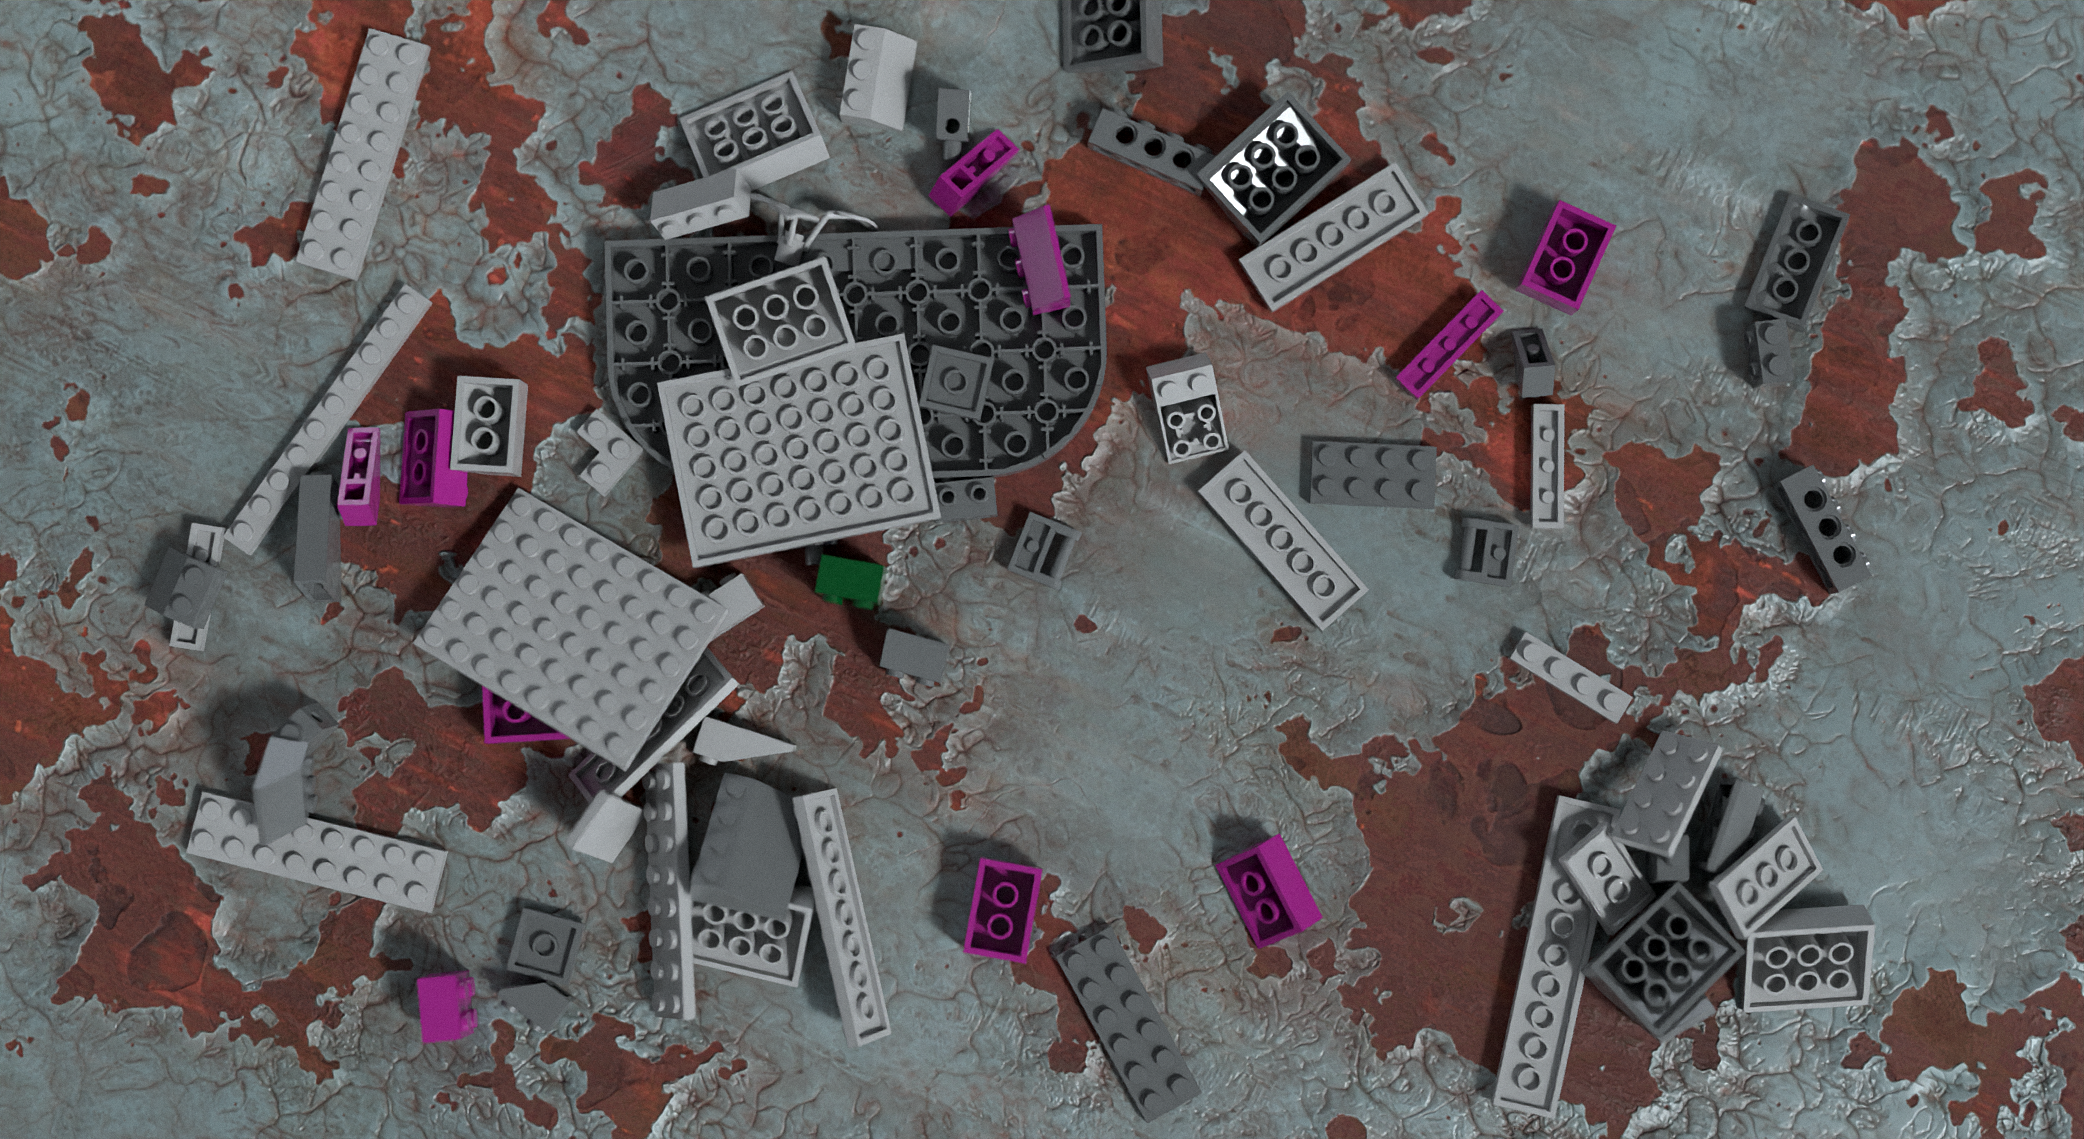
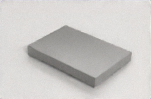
M600 790L564 843L573 850L613 863L643 820L644 808L614 794Z
M1603 821L1558 861L1605 932L1609 935H1614L1655 899L1657 895L1625 846L1615 842L1611 837L1614 829L1610 823Z

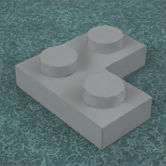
M598 409L591 414L577 431L582 438L599 451V454L580 474V477L605 497L645 449Z

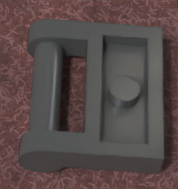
M1030 512L1007 570L1059 591L1062 585V581H1060L1075 541L1079 542L1082 533ZM1057 533L1064 536L1050 573L1047 576L1040 573L1054 535Z
M1462 518L1461 527L1464 528L1459 569L1455 570L1454 580L1511 587L1519 525ZM1476 530L1485 531L1480 572L1471 571Z

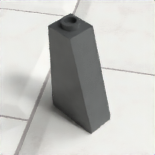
M313 472L311 475L300 476L294 583L310 603L341 602L340 512L337 507L339 485L332 475L325 472Z

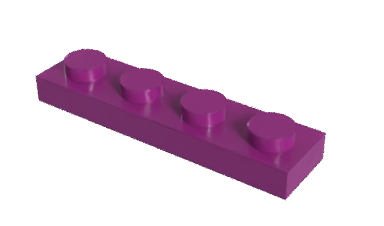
M1481 290L1408 364L1395 380L1417 401L1504 311Z

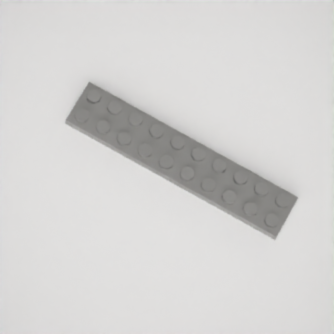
M1557 795L1491 1103L1493 1105L1555 1119L1585 975L1581 970L1588 964L1597 918L1558 860L1601 822H1609L1614 829L1619 820L1621 809Z

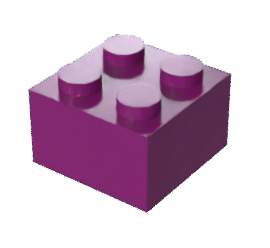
M469 970L431 973L417 979L422 1043L461 1040L474 1033V1028H477L478 1016L476 1009H472L471 996L475 995V981L473 977H469Z

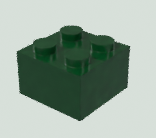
M822 555L815 592L822 596L821 600L825 603L842 605L843 600L853 601L852 606H855V608L873 611L874 605L881 606L887 568L884 565Z

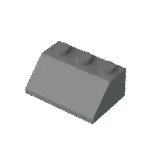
M854 24L840 108L842 123L903 133L917 41L885 28Z
M457 376L451 470L521 477L528 384L520 379Z

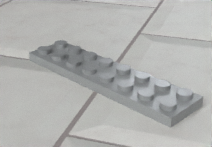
M369 28L299 248L296 263L358 281L431 48L428 45Z
M684 763L655 764L642 777V784L646 793V803L643 810L644 818L647 821L645 848L648 852L649 862L646 878L650 885L648 912L651 915V931L649 933V942L653 953V961L650 966L651 976L654 979L652 1007L655 1011V1017L680 1020L696 1019Z
M837 788L795 797L793 798L794 815L798 820L801 834V846L805 852L808 865V877L814 892L815 909L819 915L822 928V940L828 955L829 971L835 986L836 1003L840 1009L843 1022V1034L847 1040L848 1048H853L890 1035L892 1032Z
M205 791L201 795L186 853L432 913L448 851L308 817L306 825L268 845H260L255 803Z

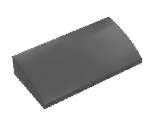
M1790 194L1744 308L1768 320L1786 319L1787 328L1803 333L1848 224L1850 214Z

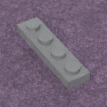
M1565 404L1531 405L1530 529L1564 528Z
M192 523L186 554L219 567L224 544L223 535L226 533V528ZM210 615L204 629L193 628L174 620L169 646L204 651Z
M1527 632L1522 634L1508 658L1614 724L1619 722L1633 698Z

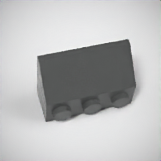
M270 737L253 787L260 845H268L306 825L309 813H314L316 810L318 795L313 794L316 776L312 775L315 758L310 756L309 743Z
M1720 778L1691 867L1719 876L1743 855L1746 845L1749 846L1754 838L1755 828H1752L1755 817L1759 816L1764 808L1765 799L1762 798L1764 790L1737 778Z

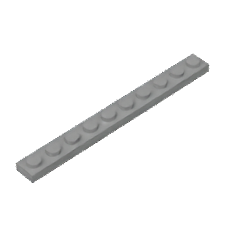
M404 284L223 535L226 540L246 554H253L299 490L300 476L310 475L433 304L431 301Z

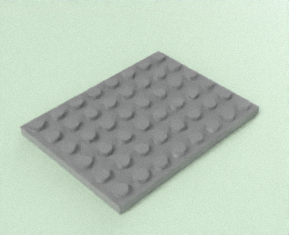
M904 333L855 343V348L740 387H736L730 368L657 383L693 568L941 519Z
M518 488L413 644L626 772L729 611L710 598Z

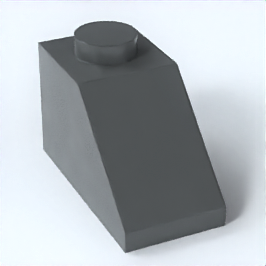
M1543 329L1512 331L1515 377L1521 397L1536 398L1553 395L1555 363Z

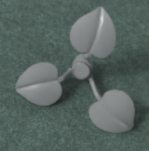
M751 192L750 202L766 203L770 209L778 212L777 244L779 245L774 260L787 265L799 266L802 252H808L810 244L829 219L848 220L864 226L871 232H878V226L873 221L858 214L827 210L820 220L804 210L791 209L781 202ZM784 217L786 220L792 219L790 229L785 232V235ZM798 218L818 223L805 243L802 242L804 236L795 233Z

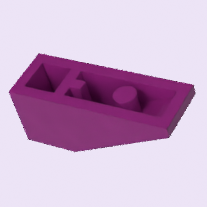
M996 129L940 175L928 196L951 217L968 203L1020 149L999 129Z
M348 428L337 507L345 526L377 525L380 504V428Z

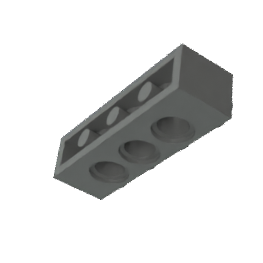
M1102 108L1088 140V149L1201 196L1205 186L1196 174L1216 157L1212 155L1213 151L1200 144H1195L1194 147L1184 143V138L1172 132H1167L1166 135L1155 130L1156 127L1147 121L1139 120L1137 123L1127 118V114L1119 109L1110 108V110ZM1127 131L1133 136V140L1128 144H1123L1117 140L1116 135L1119 132ZM1150 143H1155L1161 148L1162 152L1157 156H1151L1146 153L1144 148ZM1178 155H1183L1188 158L1190 164L1186 168H1179L1175 166L1173 159Z
M1810 465L1773 483L1772 486L1828 593H1839L1872 576L1869 571L1870 562L1863 552H1859L1855 545L1856 536L1852 528L1848 524H1844L1839 514L1841 513V507L1838 501L1833 496L1830 497L1825 487L1827 485L1825 476L1814 465ZM1806 493L1812 494L1815 498L1813 509L1807 507L1804 503ZM1821 520L1827 522L1830 527L1828 536L1822 535L1819 531ZM1836 548L1841 549L1844 553L1842 564L1837 563L1833 558V552Z

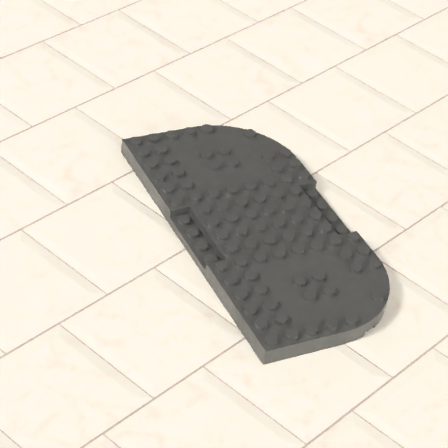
M1102 224L1055 226L1071 296L1070 307L1033 315L1031 307L1025 308L1022 290L1027 289L1025 277H1018L1015 259L1020 258L1018 246L1011 247L1008 229L1013 227L817 234L810 244L808 252H802L799 265L822 257L827 258L855 343L904 333L918 404L933 345L994 358L980 421L919 407L934 480L939 478H995L1023 472L1045 462L1061 451L1085 425L1099 398L1106 369L1107 340ZM799 234L804 236L802 241L804 243L810 236V234ZM778 235L604 241L607 366L612 397L625 426L635 440L656 460L673 471L674 467L657 383L730 368L705 297L793 268L794 266L774 260L779 245L777 244Z

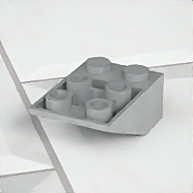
M1206 352L1146 367L1168 463L1173 464L1229 450L1213 366Z

